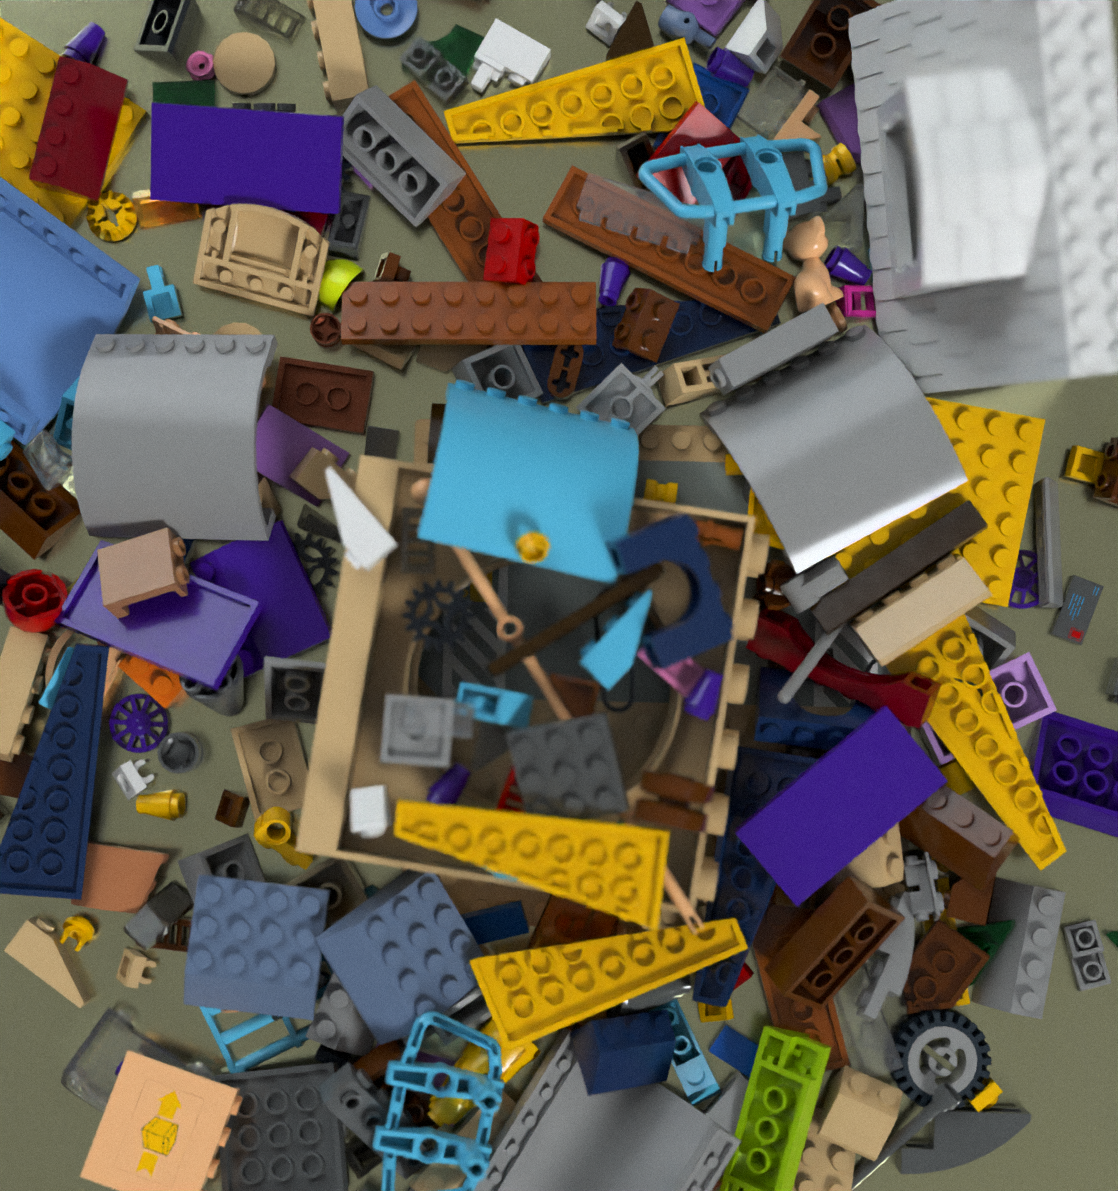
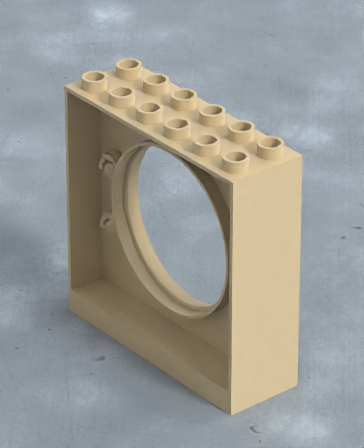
M360 455L354 494L399 546L370 571L365 570L363 566L357 570L344 555L296 851L542 890L520 881L497 878L478 864L467 860L463 861L434 848L430 849L394 836L398 799L429 803L425 799L429 794L427 789L448 771L446 767L380 762L386 694L418 697V669L425 640L421 639L415 643L412 640L416 634L415 630H405V627L411 624L410 619L402 617L403 613L411 611V608L405 604V601H414L416 597L413 595L412 590L416 589L419 592H423V582L425 581L428 582L431 588L435 587L437 579H441L443 587H447L449 582L452 581L455 583V592L466 588L473 581L450 545L418 538V527L423 516L425 504H420L412 498L411 487L424 478L431 480L434 466ZM633 498L627 533L676 513H688L689 517L698 521L707 522V519L713 520L714 524L742 529L743 533L738 551L713 544L704 546L702 542L698 541L700 547L706 551L710 559V567L708 569L712 580H715L721 589L722 598H720L723 610L728 612L733 622V629L731 630L734 637L733 640L691 657L704 670L707 668L724 676L720 686L715 714H711L707 721L684 711L686 705L685 698L670 686L669 708L661 736L642 768L624 784L628 804L632 811L634 810L635 801L639 798L658 800V795L644 792L639 788L642 770L664 774V771L692 777L695 778L694 781L714 786L717 768L730 770L734 768L739 731L723 728L727 703L743 705L749 675V665L733 663L736 640L748 641V639L754 638L759 611V600L743 598L746 576L758 578L759 574L764 573L769 546V535L753 533L754 516ZM469 550L484 575L505 566L521 563ZM667 560L659 561L665 570L664 574L653 583L639 590L643 595L648 589L653 592L647 615L653 622L656 630L680 618L686 610L690 598V587L686 575L677 565ZM647 567L628 575L617 574L615 583L619 585ZM437 593L439 600L446 604H449L453 599L450 595ZM426 599L421 602L418 608L417 618L425 613L427 608ZM434 601L435 614L430 617L431 621L437 620L442 613V610L436 606ZM428 627L426 629H423L422 631L425 634L429 635L432 627ZM387 784L391 825L384 828L382 835L361 838V831L352 832L350 790ZM465 787L456 806L495 810L497 804L491 803ZM714 792L712 803L707 805L691 802L689 804V808L704 811L709 816L705 833L638 819L641 826L669 829L666 866L694 910L696 899L713 901L715 895L719 862L714 861V857L703 856L707 833L722 836L724 834L729 796H724L723 793ZM618 813L583 819L610 823L622 821ZM663 886L660 909L679 912Z

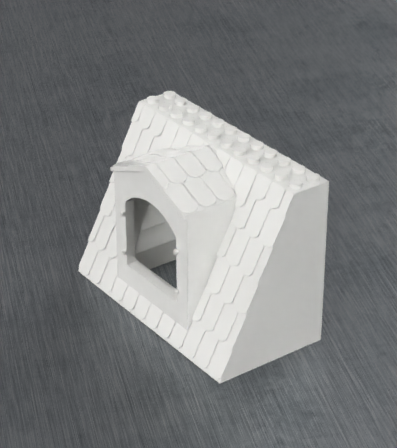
M894 0L849 18L848 31L852 52V71L855 84V103L858 116V135L861 147V166L864 179V198L866 201L867 230L869 233L878 336L898 356L923 394L1118 373V91L1110 0Z

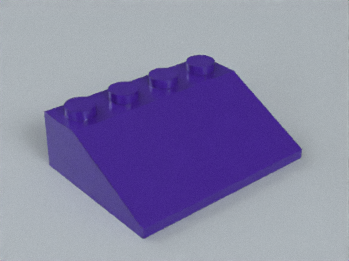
M282 520L274 523L268 541L235 540L190 563L197 578L256 600L263 606L238 652L243 662V678L263 672L265 656L290 659L330 639L332 629Z
M1052 712L1040 718L1028 762L1035 781L1042 792V797L1050 816L1118 837V731L1057 712Z

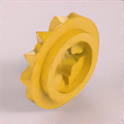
M109 190L107 193L100 194L99 202L92 201V203L88 204L86 219L89 229L98 238L114 242L126 238L133 231L137 222V211L133 202L123 193ZM105 206L112 211L119 210V213L115 215L118 226L110 220L104 222L103 219L107 216Z

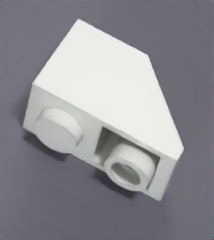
M757 0L725 48L730 50L749 68L766 74L783 49L779 15L766 0Z
M387 784L350 790L352 832L361 831V838L382 835L384 828L391 825Z

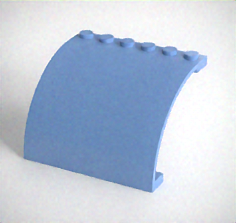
M0 177V419L16 431L15 439L27 445L59 413L62 395L80 376L95 335L116 334L127 313L140 278Z

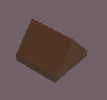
M224 789L215 820L230 827H243L250 804L249 797Z

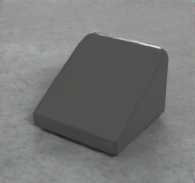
M368 426L364 455L396 460L400 432L393 429Z

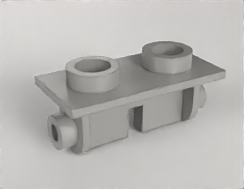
M928 852L924 853L921 861H918L917 856L905 857L904 872L907 887L919 886L920 891L908 893L911 914L916 917V922L929 920L928 914H933L934 921H937L940 917V911H944L942 893L935 890L934 880L938 879L936 862L929 859Z

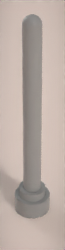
M855 618L829 635L824 631L779 692L778 700L781 703H788L843 627L849 625Z

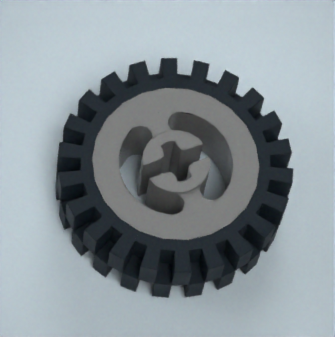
M935 1009L921 1011L918 1015L910 1014L908 1022L904 1023L902 1021L898 1025L900 1028L898 1034L893 1032L891 1037L894 1041L893 1045L888 1046V1053L891 1055V1059L887 1060L888 1066L892 1070L890 1074L893 1080L910 1100L923 1108L933 1101L934 1090L943 1082H947L955 1088L962 1099V1102L957 1107L965 1106L963 1101L966 1098L969 1100L974 1099L976 1096L973 1093L977 1089L983 1090L985 1087L982 1083L983 1078L988 1079L990 1075L987 1065H991L992 1058L987 1053L991 1050L989 1044L984 1040L986 1038L985 1035L977 1028L978 1026L952 1009ZM936 1038H943L941 1042H930L931 1040ZM927 1044L937 1054L956 1067L955 1070L950 1072L924 1050L922 1051L924 1046ZM957 1049H958V1051H959V1062H958V1065H957V1057H956V1055H955V1051H956ZM921 1051H922L921 1057H922V1061H923V1063H924V1065H923L922 1068H920V1066H919V1057H920ZM937 1076H947L943 1079H935Z

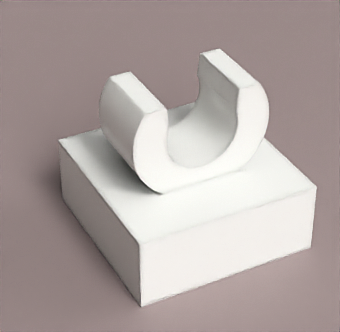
M601 0L595 6L586 28L610 46L624 24L627 13L619 14L613 9L614 3L608 2L606 4Z
M130 760L119 766L112 773L128 800L140 794L155 777L153 774L141 777L138 773V768L146 763L145 760H139L134 764Z

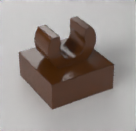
M387 252L381 255L373 282H408L411 271L398 266L401 256Z

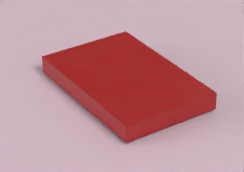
M695 101L648 161L680 154V146L688 147L699 143L707 148L740 143V138L702 104ZM731 157L718 159L721 162L722 168ZM682 166L653 173L683 205H693L697 200L691 194V188Z

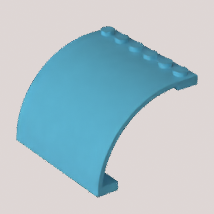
M456 380L455 384L448 382L442 430L423 516L418 527V538L615 584L617 573L605 542L627 534L635 491L639 453L638 436L634 428L630 427V422L617 418H612L611 422L599 420L600 415L581 410L580 415L570 413L567 406L557 403H550L549 407L538 405L537 399L524 395H519L518 400L505 397L506 392L496 388L488 387L487 392L474 389L475 384L464 380ZM537 532L549 539L550 548L547 557L542 561L528 563L523 561L517 553L516 542L526 533Z

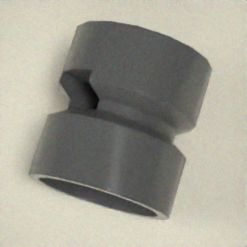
M192 732L171 733L164 737L159 744L157 751L158 760L163 768L172 773L179 774L193 771L200 767L205 759V744L201 737Z

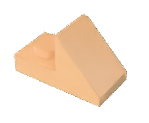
M809 90L773 140L805 138L819 144L822 138L821 135L803 122L809 125L820 110L816 107L820 96Z

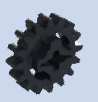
M295 533V541L292 543L300 561L304 559L308 563L317 564L307 569V576L314 592L324 596L326 594L323 587L325 585L334 586V583L329 580L330 576L339 574L338 571L332 569V565L339 562L338 558H330L329 556L334 548L332 546L323 548L325 539L322 537L313 542L314 537L312 533H308L305 540L302 539L299 533ZM306 546L317 549L322 557L313 558L310 556ZM320 570H325L321 580L315 584L314 578Z
M437 579L435 587L432 588L425 581L423 582L424 591L419 592L413 589L412 593L416 599L414 601H405V604L411 608L410 612L402 614L403 618L411 620V624L407 625L405 630H415L416 634L412 640L416 643L424 639V649L426 650L431 647L432 643L436 644L437 652H442L443 644L446 643L453 650L455 649V639L458 638L462 642L466 641L465 636L462 634L464 630L473 631V627L467 623L468 619L476 617L475 613L468 612L467 610L473 604L472 599L464 601L462 597L466 591L462 588L455 592V583L452 581L449 582L447 587H443L441 579ZM437 593L450 595L456 602L450 604L441 602ZM426 599L427 608L425 613L417 618L418 608L421 602ZM433 601L442 611H448V615L444 616L446 630L438 621H431L430 617L435 614ZM461 613L460 625L453 633L451 628L454 616ZM433 627L438 629L442 638L430 637L422 630Z

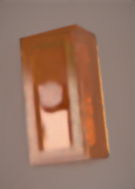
M150 189L133 193L132 201L140 229L201 217L199 203L150 200Z

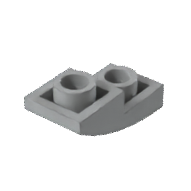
M1096 920L1064 927L1067 949L1078 991L1111 984L1112 982L1103 956V951L1105 950Z

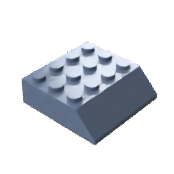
M406 870L314 939L372 1035L380 1045L410 1035L415 1020L422 1014L430 1011L442 1014L479 985L469 961L477 957H483L484 954L436 873Z
M206 874L199 875L184 974V1004L314 1020L322 962V952L314 939L326 931L331 890Z

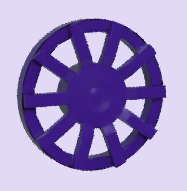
M132 694L124 697L114 706L110 715L109 727L112 738L120 747L130 752L143 753L155 749L168 734L169 715L166 708L162 707L153 697L147 694ZM135 699H145L140 711H138ZM128 701L131 702L132 713L122 707ZM152 702L158 708L148 713L146 712L148 705ZM118 711L127 716V719H116ZM161 712L163 722H153L152 717ZM115 724L126 725L127 728L117 734ZM152 727H163L160 737L151 731ZM130 732L131 736L126 744L120 738ZM146 734H148L155 740V742L149 746H147L144 736ZM136 736H139L142 748L132 747Z

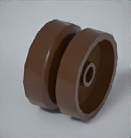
M642 770L639 788L644 792L658 795V800L637 799L632 817L669 827L705 833L709 816L704 811L689 808L690 802L701 805L712 803L715 786L694 781L695 778L664 771V774Z

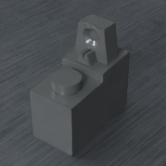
M803 151L783 154V161L791 178L794 191L814 186V181H809V178L813 177L810 159L805 160ZM840 186L827 188L823 196L797 204L796 213L789 216L788 223L812 219L817 215L819 216L820 213L827 212L826 205L841 202Z

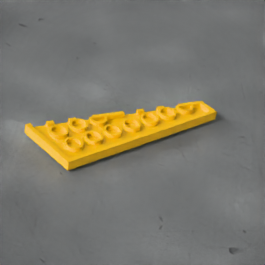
M681 38L444 111L451 138L455 144L629 135L640 134L643 131L647 134L667 133L673 130L695 101H698L704 107L705 105L685 38Z
M962 614L884 665L890 674L914 671L942 684L927 723L1004 825L1016 833L1020 839L1019 845L1038 870L1041 871L1067 852L965 614ZM953 678L961 679L962 682H959ZM979 688L982 689V692H983L982 697L980 696V694H979V692H978V690H977V689H979Z
M398 799L394 836L430 849L434 848L453 855L457 859L467 860L486 867L487 870L495 873L499 872L516 878L517 881L561 897L571 898L587 904L591 908L601 909L617 915L621 919L645 925L649 929L658 930L669 829Z
M732 917L702 922L703 930L698 923H694L692 925L697 933H693L688 925L477 957L469 962L506 1051H509L748 949V946L736 918Z

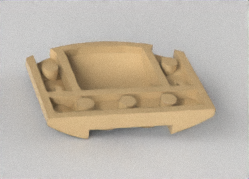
M241 203L230 204L217 209L214 207L206 210L193 284L314 316L330 242L305 221L272 207Z

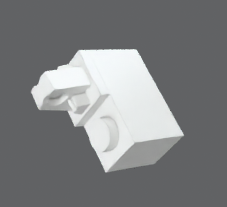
M496 18L474 55L475 62L472 69L477 72L471 81V88L483 94L491 79L497 82L499 79L503 80L505 75L508 76L507 80L518 88L537 83L551 59V49Z

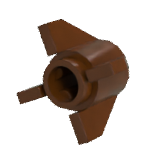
M771 560L770 563L766 562L764 573L758 575L756 582L757 594L754 595L753 599L759 600L760 611L765 607L770 610H781L791 605L779 586L798 573L784 561Z

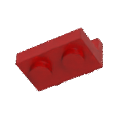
M491 218L483 281L526 285V282H532L536 271V247L540 239L539 226L524 218Z

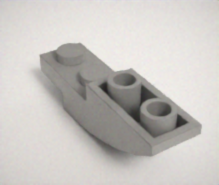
M906 891L896 893L895 896L891 895L887 901L905 919L874 952L881 956V959H876L869 972V976L872 979L868 988L862 989L856 1001V1006L859 1007L856 1015L866 1021L876 1020L886 995L889 997L901 995L908 976L914 947L915 926L914 916L911 914L909 895Z

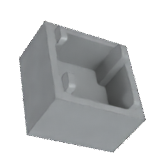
M386 694L380 762L450 767L456 700Z

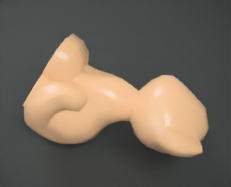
M818 215L809 221L795 225L791 230H787L786 237L783 240V248L789 252L790 256L795 260L803 262L802 270L796 276L793 283L796 307L800 313H805L822 303L827 305L844 297L838 287L832 286L828 269L820 259L828 247V238L825 234L823 220Z

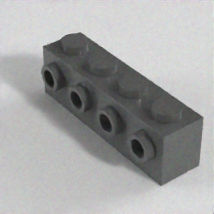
M348 1062L319 1085L323 1105L383 1159V1151L373 1149L372 1143L375 1126H386L391 1096L384 1088L378 1089L364 1069L358 1070ZM402 1107L399 1126L419 1128L414 1123L411 1114ZM424 1139L420 1144V1150L424 1152L433 1150L432 1142L434 1139ZM396 1155L395 1171L406 1180L426 1163L417 1159Z

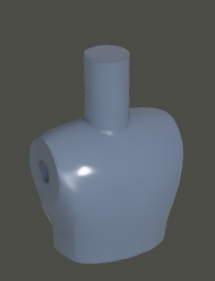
M669 4L660 16L658 27L673 41L685 38L686 45L696 41L709 50L715 45L717 39L700 29L693 13L679 10Z

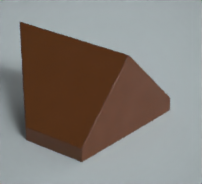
M556 673L548 676L574 718L594 714L601 683Z

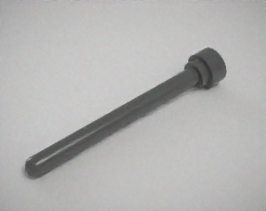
M943 1082L934 1090L933 1101L884 1144L878 1158L875 1161L867 1159L853 1172L852 1190L941 1111L946 1112L948 1109L953 1110L962 1102L959 1093L953 1086L947 1082Z

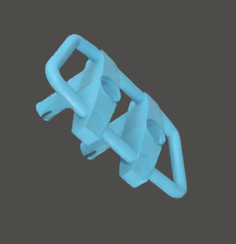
M757 134L755 137H740V143L707 148L699 143L688 147L680 146V154L645 162L638 171L641 182L674 215L680 218H704L703 242L705 245L702 267L709 272H714V262H716V271L722 269L723 248L726 246L728 225L734 224L735 214L765 209L763 227L765 238L762 258L768 262H774V254L776 253V261L778 262L782 259L783 240L787 233L788 218L795 215L797 204L819 198L827 191L821 147L815 141L805 138L766 140ZM805 151L809 153L814 186L794 191L781 152ZM741 155L751 178V183L758 190L761 197L733 201L728 183L722 171L721 162L718 159ZM682 166L691 188V194L700 205H683L653 173Z
M426 1012L415 1020L402 1060H388L385 1081L393 1085L386 1126H375L372 1143L373 1149L383 1151L381 1191H395L396 1155L417 1159L424 1163L460 1165L462 1171L467 1175L462 1187L437 1191H474L478 1182L486 1176L487 1173L484 1170H487L489 1167L490 1153H492V1146L488 1144L493 1115L500 1107L497 1102L500 1103L502 1101V1089L505 1086L504 1080L501 1079V1047L496 1039L439 1012ZM428 1025H435L487 1049L489 1059L488 1075L449 1066L443 1062H415L426 1027ZM444 1072L449 1075V1080L444 1086L436 1087L432 1084L436 1074ZM406 1088L433 1094L439 1098L472 1099L481 1109L476 1140L438 1131L431 1127L399 1126ZM424 1139H435L436 1145L433 1150L429 1152L420 1150V1144Z

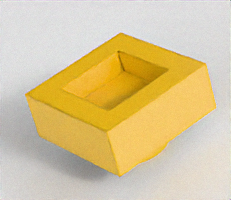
M1073 445L1064 476L1095 484L1103 466L1104 453Z
M731 997L727 1007L698 1002L701 1023L734 1019Z
M990 1077L988 1079L983 1078L982 1083L985 1087L982 1091L977 1089L973 1093L976 1096L974 1099L969 1100L966 1098L978 1112L982 1109L987 1110L995 1105L999 1099L998 1096L1003 1092Z

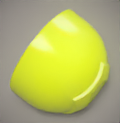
M346 259L326 261L318 297L319 302L334 314L336 304L343 291L360 272L363 273L365 270Z

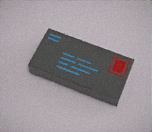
M1072 575L1063 597V606L1059 608L1050 634L1074 644L1082 645L1104 586Z

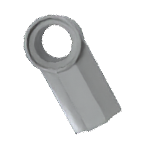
M835 555L806 573L802 571L779 587L796 614L817 603L821 596L849 580V577Z

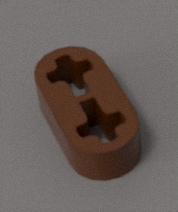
M558 345L555 350L547 388L551 396L558 400L569 398L575 391L583 362L584 351L581 345ZM572 346L574 347V353L579 356L578 358L571 359L569 368L564 367L565 356L560 353L562 350L567 351L568 347ZM566 372V383L571 386L569 389L564 388L562 393H558L557 386L552 385L553 381H559L561 373Z

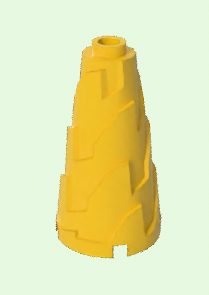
M492 1016L487 1019L479 1032L496 1039L500 1044L502 1059L501 1079L504 1080L505 1084L524 1066L535 1060L542 1053L531 1041L506 1051ZM470 1042L462 1052L463 1055L453 1067L488 1075V1050ZM447 1075L445 1081L442 1083L440 1087L444 1086L448 1082L449 1075ZM433 1095L429 1099L431 1103L428 1106L431 1110L427 1114L440 1127L445 1123L448 1126L451 1123L455 1125L468 1111L477 1105L472 1099L439 1098Z

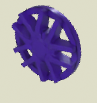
M1019 550L1017 558L1019 567L1015 568L1008 606L1025 609L1039 604V595L1031 590L1034 584L1038 586V580L1035 579L1038 577V571L1033 573L1030 569L1037 562V554L1029 550ZM1022 555H1027L1033 559L1025 566ZM1015 591L1020 592L1019 603L1011 601ZM1026 593L1035 599L1024 604Z

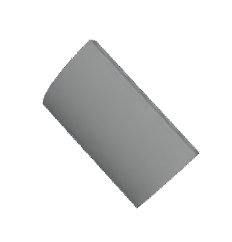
M865 324L849 329L846 335L835 341H827L821 344L818 350L807 356H799L793 359L790 365L785 368L767 373L759 382L751 386L747 385L739 388L735 395L725 400L713 402L707 407V410L700 413L705 425L713 434L718 436L743 473L784 547L782 552L786 561L796 573L968 481L946 432L923 392L893 350Z
M95 335L81 370L72 419L74 484L80 512L89 536L139 537L168 527L177 537L182 539L269 540L276 515L273 508H262L256 463V432L266 368L270 367L278 345L275 335Z
M564 1027L491 1145L492 1153H490L489 1167L487 1170H484L487 1174L478 1182L474 1190L712 1191L741 1140L661 1084L588 1096L570 1035L573 1031Z

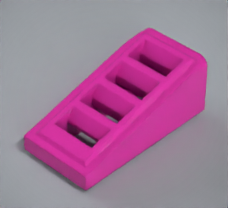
M844 285L839 287L844 297L835 300V303L845 320L876 319L873 286ZM861 294H865L866 310H861Z

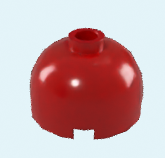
M38 569L21 571L11 576L7 581L8 585L2 592V603L6 618L16 628L29 633L46 632L55 627L57 623L54 620L60 615L62 605L68 597L64 582L57 575L52 573V577L42 574V570Z

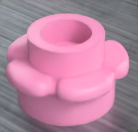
M196 51L190 55L186 62V70L190 72L193 80L202 82L204 79L210 80L214 77V56L212 54H208L205 51ZM204 64L205 67L203 69H200L199 65Z

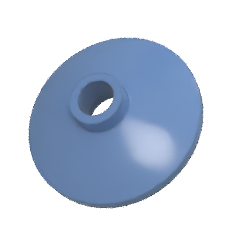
M355 0V13L359 24L367 33L378 38L390 39L404 34L413 25L417 16V0ZM389 6L393 9V12L390 15H383L381 13L382 9Z

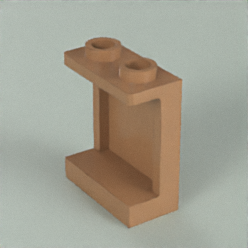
M168 527L97 550L103 606L116 618L128 616V605L170 591H175L181 597L188 595L187 583L190 582V577L183 560V556L186 555L185 544L182 538L177 537Z

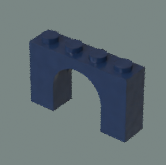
M676 513L605 542L617 574L628 575L656 562L667 560L677 565L687 577L690 587V598L688 606L681 617L669 625L640 636L651 667L662 670L734 639L731 632L733 629L732 619L728 612L723 610L720 598H722L721 589L718 583L712 580L708 569L710 567V559L706 551L700 547L697 539L699 535L697 524L692 517H689L688 513Z
M760 667L756 689L754 741L831 750L876 711L872 710L869 705L856 699H851L849 712L838 716H821L808 712L800 707L793 697L788 703H781L778 700V694L792 676V672L784 669Z

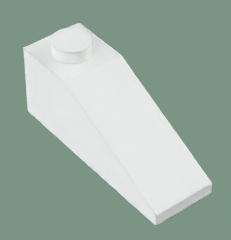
M329 467L325 470L342 541L349 550L344 555L357 570L363 566L365 570L370 571L399 545L338 474Z

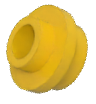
M537 532L526 533L516 542L517 553L523 561L528 563H536L545 559L550 548L549 539Z

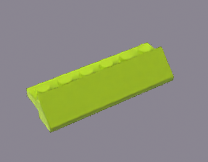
M768 1025L763 1027L734 1135L741 1142L725 1168L723 1182L719 1191H792L830 1054V1046L809 1038L810 1034Z

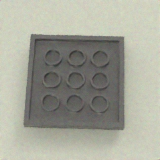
M338 1062L214 1075V1080L233 1088H241L238 1096L243 1097L237 1115L231 1114L227 1127L231 1128V1133L226 1146H219L222 1191H348L343 1122L323 1105L319 1085L338 1071Z

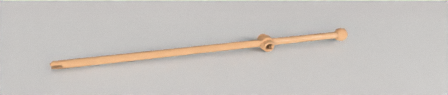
M424 478L411 487V495L416 502L420 504L426 503L430 479ZM450 545L497 619L499 637L505 642L512 643L514 648L524 643L523 623L517 617L509 615L469 549ZM510 623L515 624L517 627L513 635L505 633V627ZM532 655L524 660L523 663L558 719L561 721L574 718L536 656ZM630 807L628 812L618 813L624 824L641 826L638 819L632 817L633 811ZM665 866L664 888L691 931L697 933L689 920L690 916L695 918L703 930V923L670 870Z

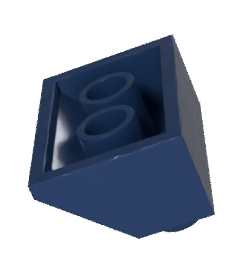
M667 1009L591 1021L570 1033L588 1096L664 1083L668 1079L676 1038Z

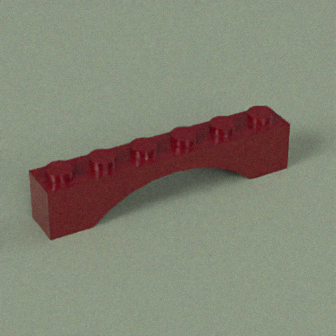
M765 607L758 613L754 638L748 639L746 648L755 652L762 659L772 660L783 665L786 670L795 672L813 648L815 642L804 631L796 617L781 610H770ZM826 652L807 676L818 685L828 686L839 691L848 699H856L869 705L874 711L879 710L885 705L902 724L918 729L930 717L942 685L914 671L900 674L863 672L844 665Z

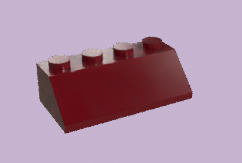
M59 56L29 175V180L37 188L99 202L129 82L128 79L91 63Z

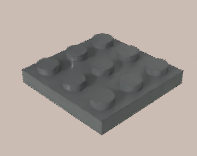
M607 712L507 731L506 736L525 813L587 819L628 812L629 804Z

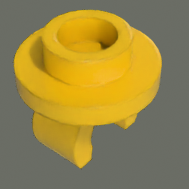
M68 917L63 923L64 932L60 936L59 941L63 944L69 936L76 939L77 945L74 950L78 952L86 941L93 937L94 928L85 917Z

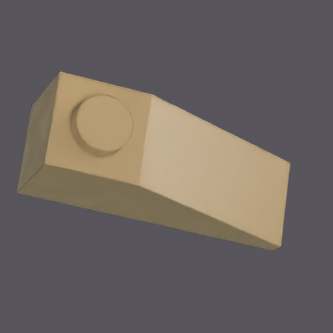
M726 354L673 363L662 372L664 376L658 380L665 406L694 401L720 393V389L716 388L711 381L708 367ZM759 377V378H757V379H755V380H753V381H751V382H749V383H747V384H750V383H753V382H757V381L761 380L762 378Z
M34 916L27 919L4 951L76 1006L82 1008L91 998L64 943L62 944L59 941L60 935L53 931L55 926L43 917L37 919Z

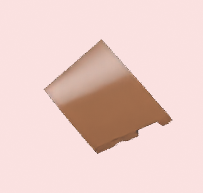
M88 841L82 899H71V904L108 911L142 914L148 902V896L157 883L154 877L160 865L167 863L169 854Z

